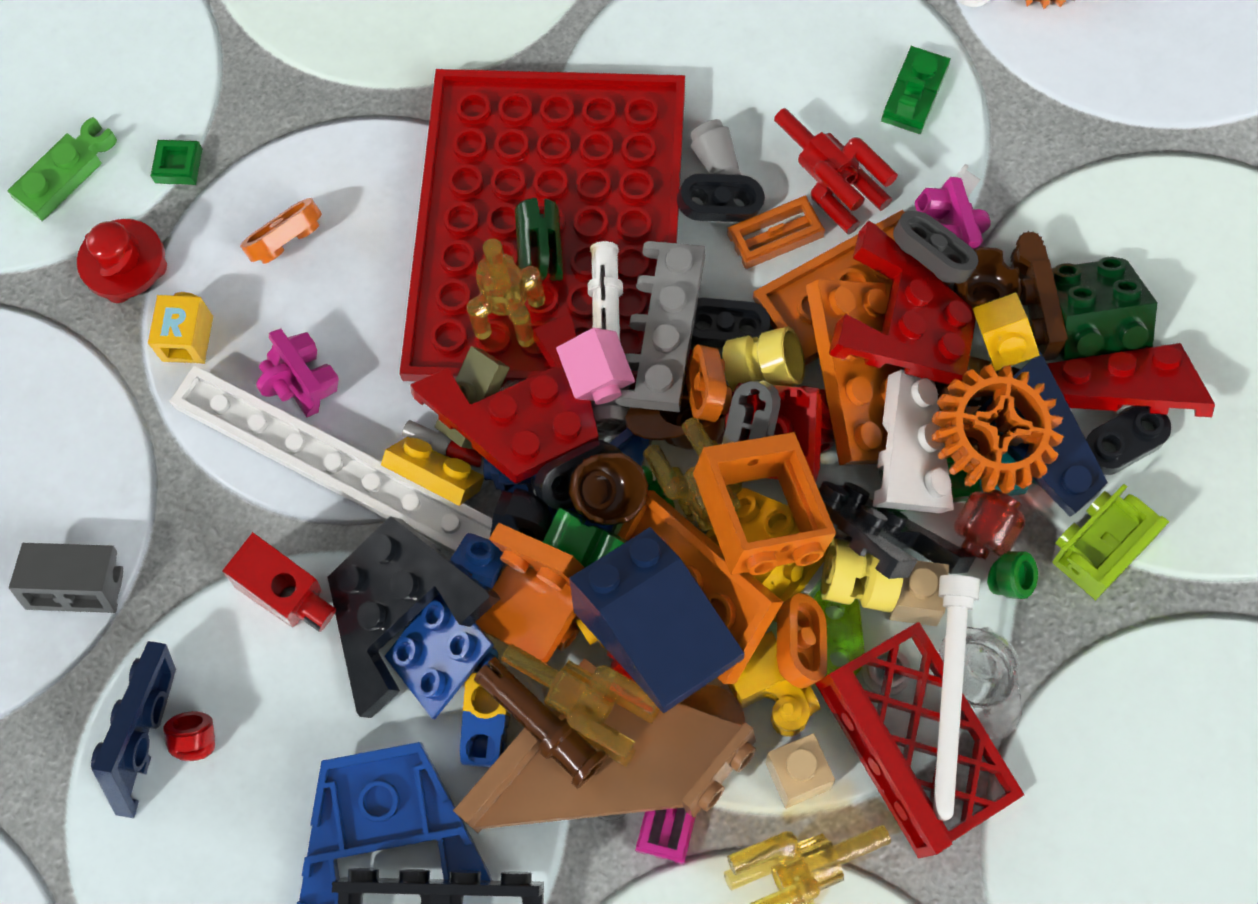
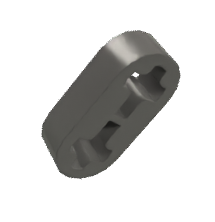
M759 380L749 381L741 384L736 389L732 397L722 444L746 440L749 429L751 431L748 440L774 436L781 399L778 390L771 383ZM759 390V399L766 402L765 409L756 410L753 421H751L754 406L747 403V398L749 395L757 394Z

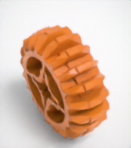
M992 364L985 365L980 370V374L974 369L968 370L962 376L963 382L956 379L953 380L947 387L949 394H942L937 401V405L942 411H937L932 416L931 421L937 426L942 427L932 434V441L946 444V447L938 453V459L942 460L952 457L955 462L950 467L949 474L956 475L961 470H964L967 473L964 483L965 486L969 487L981 479L983 493H990L997 484L1002 493H1010L1014 490L1015 484L1024 489L1032 484V477L1039 479L1044 476L1048 470L1045 464L1053 463L1059 455L1052 447L1062 443L1064 437L1052 430L1062 424L1063 419L1061 416L1050 415L1049 410L1056 405L1057 399L1048 398L1044 401L1039 395L1044 391L1045 383H1038L1032 388L1027 384L1029 372H1022L1015 379L1013 378L1011 365L1003 366L997 374ZM981 396H993V401L987 407L986 412L976 411L973 415L964 413L969 400ZM1014 406L1018 408V410L1022 413L1025 419H1022L1016 413ZM994 421L995 423H997L996 427L990 425V423ZM998 431L1003 432L1004 435L998 436ZM966 436L972 437L979 442L980 454L972 447ZM1020 443L1029 444L1027 453L1021 461L1001 463L1002 455L1008 451V446H1018Z

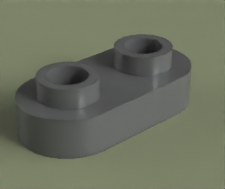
M920 211L905 212L893 231L894 239L899 247L931 270L943 282L964 283L970 278L978 265L976 252L967 243L926 213Z

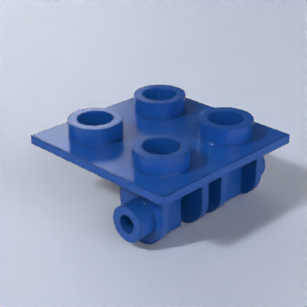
M439 594L415 616L384 657L430 717L436 719L472 672H478L485 664L490 668L489 660L494 657L498 658L499 654L493 647L492 641L476 622L471 627L459 625L441 594Z

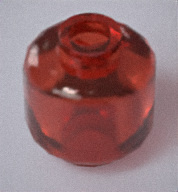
M997 489L990 493H983V491L971 493L954 522V530L964 539L960 547L985 561L990 553L1002 556L1004 553L1011 551L1026 523L1024 515L1019 511L1022 504Z

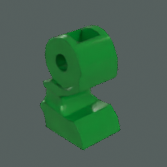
M559 508L543 543L574 556L584 567H587L627 542V540L601 527H588L584 525L586 519L569 509Z

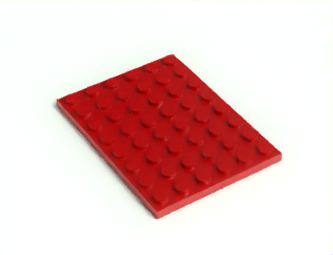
M436 69L399 373L402 381L417 382L446 368L449 369L456 380L471 346L483 349L510 367L502 385H515L550 369V365L533 340V329L568 313L572 317L576 337L592 329V297L588 295V282L592 280L590 246L602 241L613 242L619 247L618 279L623 282V294L619 297L621 346L625 354H641L645 331L634 330L630 328L629 323L633 314L648 315L651 293L638 290L636 288L637 279L642 275L655 276L657 259L648 258L643 255V246L648 241L677 243L679 217L677 193L680 189L685 75ZM537 198L540 215L544 214V198L554 201L558 206L563 264V280L561 281L550 280L549 267L544 281L534 280L531 268L527 280H519L515 208L526 199ZM631 370L635 382L630 384V389L635 390L638 371Z

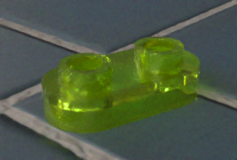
M820 589L813 599L821 606L827 621L826 675L840 668L831 662L830 656L833 653H843L847 657L848 662L864 654L865 649L858 599H855L850 605L822 600ZM830 606H836L842 610L843 616L840 619H831L827 616L825 610ZM862 667L853 671L856 676L860 673Z

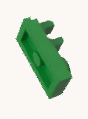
M911 46L885 106L881 122L921 135L949 68L951 58Z

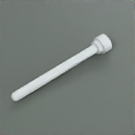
M941 575L938 596L943 598V607L948 608L933 812L941 821L949 820L954 813L968 610L973 609L974 601L979 600L980 592L979 578L962 575Z

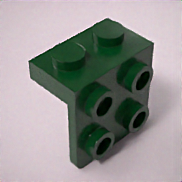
M1105 257L1096 262L1076 265L1064 263L1052 268L1068 338L1059 353L1063 361L1153 347L1158 302L1126 259Z

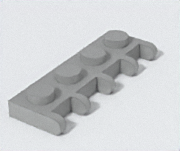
M648 241L644 243L642 253L648 258L657 259L655 276H639L636 285L638 290L651 293L648 315L633 314L629 323L630 328L637 331H645L641 354H625L630 369L638 371L635 390H621L622 395L615 402L624 407L680 412L705 261V246Z

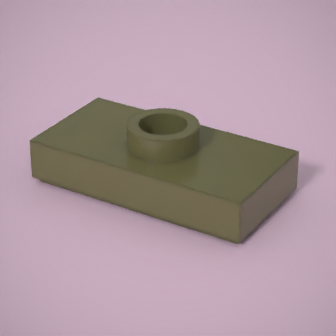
M471 346L458 373L456 382L468 402L473 404L499 392L510 367L483 349ZM438 417L434 428L459 446L473 449L472 443L456 429H449Z

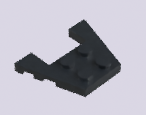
M823 481L821 485H817L835 531L839 529L852 538L848 547L859 556L865 557L868 552L880 561L875 569L888 579L908 578L918 561L900 548H911L933 563L948 564V573L950 574L968 573L976 558L972 553L912 522L907 516L896 509L873 507V500L869 498L870 493L856 484L845 482L843 485H836Z
M392 516L327 577L333 606L337 609L335 612L355 708L359 717L372 718L400 692L382 660L379 650L434 598L441 594L458 624L471 627L500 600L499 595L494 590L483 586L474 579L471 572L462 565L455 564L440 552V548L404 520Z

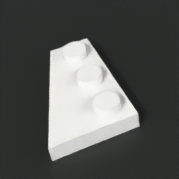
M902 369L888 375L882 423L888 435L886 450L879 452L877 468L883 471L881 489L874 491L873 507L941 514L953 510L954 504L947 459H938V453L945 447V444L932 441V434L942 428L931 422L932 416L939 411L935 381L927 378L907 375Z

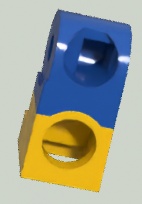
M472 673L465 681L460 761L462 765L491 767L506 750L510 713L480 684L474 681L477 673Z

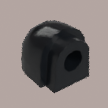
M517 487L514 493L503 490L493 513L490 536L497 524L501 523L543 542L553 522L548 505L540 500L537 495Z

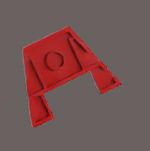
M868 220L859 231L853 259L893 281L882 332L845 313L836 323L829 355L844 360L849 354L865 358V365L881 368L885 363L904 367L905 374L927 378L945 384H950L955 379L962 381V376L968 369L976 322L972 307L913 256L905 253L877 225Z
M569 313L533 329V340L550 365V369L473 404L468 402L448 368L410 384L411 394L421 405L425 403L437 413L439 420L451 430L456 429L472 443L474 450L515 484L536 475L546 463L587 442L598 440L599 437L591 400L575 399L556 347L576 337L573 320Z

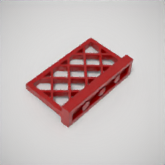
M920 622L915 623L816 682L815 685L918 858L937 855L953 845L952 842L1017 801L1025 794L962 693L960 728L968 730L974 740L972 758L958 754L957 763L970 767L965 793L955 790V799L964 801L961 819L958 824L947 829L944 822L936 817L933 812L936 766L932 783L917 779L911 769L914 750L937 757L938 748L916 742L920 716L940 721L939 712L922 708L927 683L942 687L944 666L942 658ZM909 638H912L922 654L919 671L896 664L899 645ZM889 651L887 661L877 658ZM865 664L885 670L880 695L864 690L853 671ZM929 668L931 669L934 675L929 674ZM894 673L917 680L913 705L889 698ZM872 702L878 703L877 710L875 709ZM887 706L911 713L906 738L890 734L885 726L884 720ZM897 745L904 747L903 754ZM982 756H984L987 763L982 762ZM980 770L995 774L1006 793L994 801L975 796ZM924 790L931 791L930 798L927 796ZM974 804L983 807L973 813Z

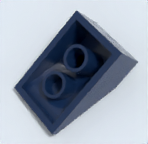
M651 527L569 577L574 613L663 713L744 659L743 650L681 558Z

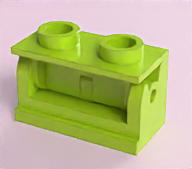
M1125 484L1112 496L1104 491L1086 510L1092 517L1081 528L1074 522L1055 542L1061 550L1052 563L1095 601L1169 523L1166 518L1160 517L1134 495L1128 494L1122 499L1120 496L1128 487Z

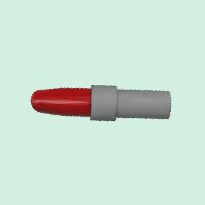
M411 420L406 422L402 431L403 437L408 436L410 438L422 439L428 442L432 450L450 458L461 459L474 467L479 468L481 466V455L476 450L459 446L441 432L433 431Z

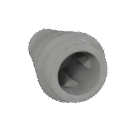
M720 120L707 121L690 133L692 139L690 147L709 174L741 175L730 130L728 127L723 126Z

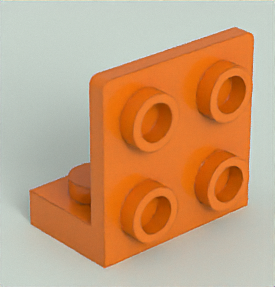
M498 523L489 540L503 552L500 560L507 564L492 588L499 595L500 600L476 621V624L484 633L543 663H547L576 616L573 610L569 577L585 567L574 556Z

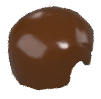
M980 246L973 249L978 256V265L966 282L954 283V292L972 308L1015 292L1020 298L1023 289L1019 278V268H1011L1004 262L1003 251L998 248Z
M603 453L584 459L576 467L571 475L569 494L575 510L588 521L600 525H615L630 521L646 504L649 485L643 468L631 457L623 453Z

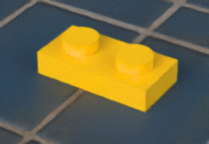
M408 436L385 449L381 466L458 506L480 492L484 481V475L472 470L467 462L457 458H449L432 450L428 442Z

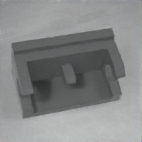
M22 543L9 589L25 610L116 613L118 607L117 599L123 578V566H115L117 550L114 546Z

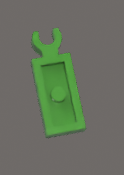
M94 117L89 118L81 126L80 135L76 139L66 133L7 192L16 202L43 221L102 164L96 154L111 149L117 141L115 135L107 128L100 136L95 137L102 130V127L97 119Z

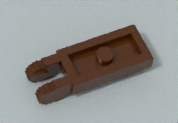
M1028 231L1027 233L1023 232L1016 242V249L1014 248L1010 256L1011 268L1018 267L1020 271L1019 278L1023 289L1020 301L1023 306L1028 305L1029 323L1038 351H1041L1045 361L1056 360L1068 339L1046 246L1043 245L1044 241L1042 236L1038 235L1039 233L1036 234L1034 231Z

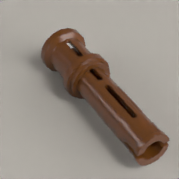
M497 657L489 660L490 668L485 664L476 674L474 681L480 684L541 743L539 749L544 758L549 759L552 757L573 777L572 784L577 789L583 786L608 758V754L603 749L595 750L576 731L577 724L572 720L563 719L561 721L506 669Z

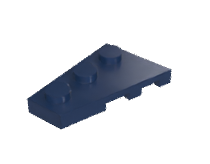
M1040 351V356L1031 359L1013 378L1016 379L1022 372H1029V381L1027 383L1033 388L1038 383H1045L1044 391L1039 394L1044 401L1048 398L1057 399L1056 405L1049 410L1050 415L1063 417L1062 424L1052 429L1064 436L1062 443L1052 447L1059 455L1053 463L1045 464L1048 470L1044 476L1039 479L1032 478L1070 517L1076 514L1108 482ZM993 396L976 411L986 412L987 407L993 401ZM1014 406L1016 413L1022 419H1025L1022 413L1018 410V408ZM994 421L990 423V425L996 427L997 423H995ZM998 431L997 435L1001 437L1004 433ZM1020 443L1018 446H1008L1007 453L1016 462H1019L1025 457L1029 444Z
M148 641L141 658H136L132 663L129 672V685L123 698L117 700L114 704L110 717L111 726L104 742L98 743L92 754L91 769L117 816L135 817L139 801L132 799L131 793L137 773L147 775L151 756L148 755L150 743L149 730L150 728L157 729L161 725L176 672V667L168 647L164 643Z

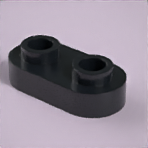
M693 174L684 180L677 193V205L680 211L686 217L696 221L742 222L756 216L765 201V194L761 185L755 179L745 175ZM692 198H699L703 205L695 203ZM733 199L741 200L745 206H738Z
M698 298L691 343L723 348L725 342L730 339L747 335L752 338H759L761 333L770 331L769 314L764 307L754 302ZM705 321L711 326L708 329L701 330L695 325ZM749 325L752 326L755 329V331L750 334H745L740 331V328L742 326Z
M1135 406L1092 430L1087 436L1086 441L1103 474L1111 475L1159 450L1170 436L1171 422L1166 414L1149 413L1148 406ZM1141 421L1151 422L1155 430H1146L1141 425ZM1102 442L1112 443L1116 448V452L1106 451L1102 446Z
M592 440L546 463L538 471L535 478L534 489L536 495L546 505L555 510L574 507L569 494L571 475L576 467L584 459L592 455L622 453L621 450L604 440ZM560 476L559 485L552 489V482L556 477Z

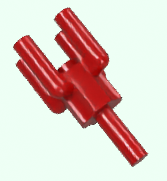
M786 108L781 109L775 115L774 121L803 149L798 158L799 164L817 181L810 193L812 200L848 235L859 227L860 221L833 196V193L851 211L857 210L865 201V198L852 184L880 211L890 205L892 197L859 166V162L885 187L890 186L896 180L898 174L862 139L853 137L844 146L831 133L824 134L821 132L814 136Z

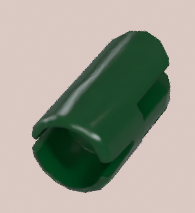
M530 198L520 202L515 208L519 280H527L531 268L533 279L544 281L548 273V267L550 270V280H563L558 206L554 201L544 198V214L540 215L537 198Z

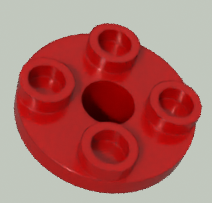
M134 219L106 221L97 224L85 235L77 255V270L82 281L93 293L107 298L110 302L123 303L129 298L146 291L159 277L165 274L167 270L165 249L156 232L141 221Z

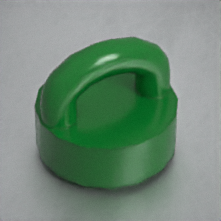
M1006 551L993 563L989 570L987 578L989 590L993 594L1003 595L1006 598L1027 599L1032 595L1037 586V564L1032 555L1026 551Z

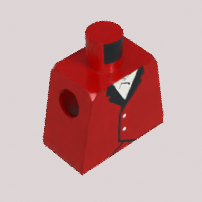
M253 532L222 570L237 590L292 628L301 619L318 632H321L331 621L337 610L319 597L322 589L316 578ZM295 588V591L290 596L281 597L285 589Z

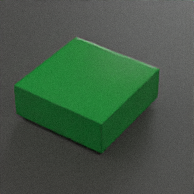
M157 140L150 175L154 183L196 185L203 150L199 141Z

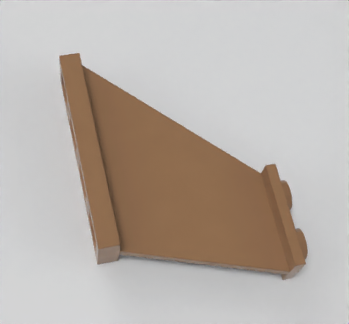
M584 658L544 705L561 721L563 719L572 720L577 724L576 731L595 750L603 749L608 754V758L599 770L583 786L577 789L572 784L573 777L552 757L546 759L541 755V750L539 749L541 743L524 728L453 811L478 834L482 829L683 807L694 818L701 808L707 812L717 803L725 790V787L721 784L732 770L742 771L753 758L756 752V748L753 746L756 742L754 729L746 722L741 726L680 703L663 713L647 694L635 695L626 692L620 687L619 681L602 676L600 670Z

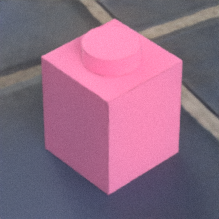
M594 327L556 347L575 399L592 400L597 405L605 404L619 398L622 395L620 389L635 382L616 331Z

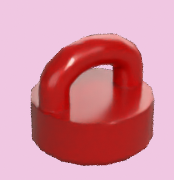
M198 711L184 712L173 716L163 726L168 752L179 760L197 761L205 759L215 749L213 719L206 713Z

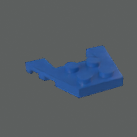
M422 742L321 761L310 823L312 829L307 857L304 858L301 875L303 876L297 904H338L339 893L332 892V882L340 879L338 858L431 840L438 841L443 879H450V871L472 870L481 872V880H492L491 874L463 820L453 811L456 807Z

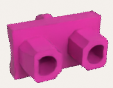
M949 177L941 188H925L914 203L916 211L933 217L972 249L979 247L983 242L981 234L987 231L991 225L989 214L985 210L973 209L972 204L969 203L962 178Z
M281 328L270 332L268 338L273 345L267 353V360H264L259 365L263 374L256 383L257 389L265 397L278 395L281 401H287L293 397L306 417L319 413L320 400L337 391L338 375L331 365L328 364L313 370L308 368L306 363L316 360L317 357L315 342L308 332L287 337Z

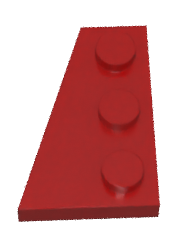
M1181 343L1047 363L1069 408L1117 411L1122 405L1148 406L1149 413L1168 415L1169 408L1193 409L1194 416L1212 418L1215 403Z

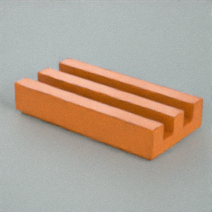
M806 195L727 227V236L730 241L734 242V249L737 255L741 256L745 270L821 239L825 233V229ZM802 212H804L805 216L790 221L786 224L781 223L774 227H771L768 229V231L761 233L757 236H754L747 240L743 239V237L748 234H751L760 229L773 225L777 222L790 218L794 215H797Z

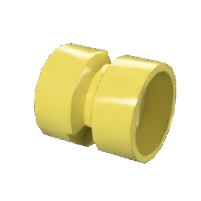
M789 326L761 333L759 338H752L747 335L730 339L723 346L722 359L725 361V378L733 392L738 383L759 380L767 381L772 385L797 386L802 384L804 380L805 361L802 346L797 334Z
M834 538L828 547L822 570L820 588L822 600L850 605L855 599H859L863 608L887 613L892 612L900 596L903 578L888 579L875 569L880 561L868 552L865 557L859 556L848 547L851 542L850 540Z

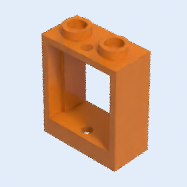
M795 432L703 448L693 471V476L730 575L749 572L751 575H761L773 570L776 566L795 563L797 566H807L819 561L824 556L825 551L836 535V531ZM777 476L800 533L748 543L726 485Z

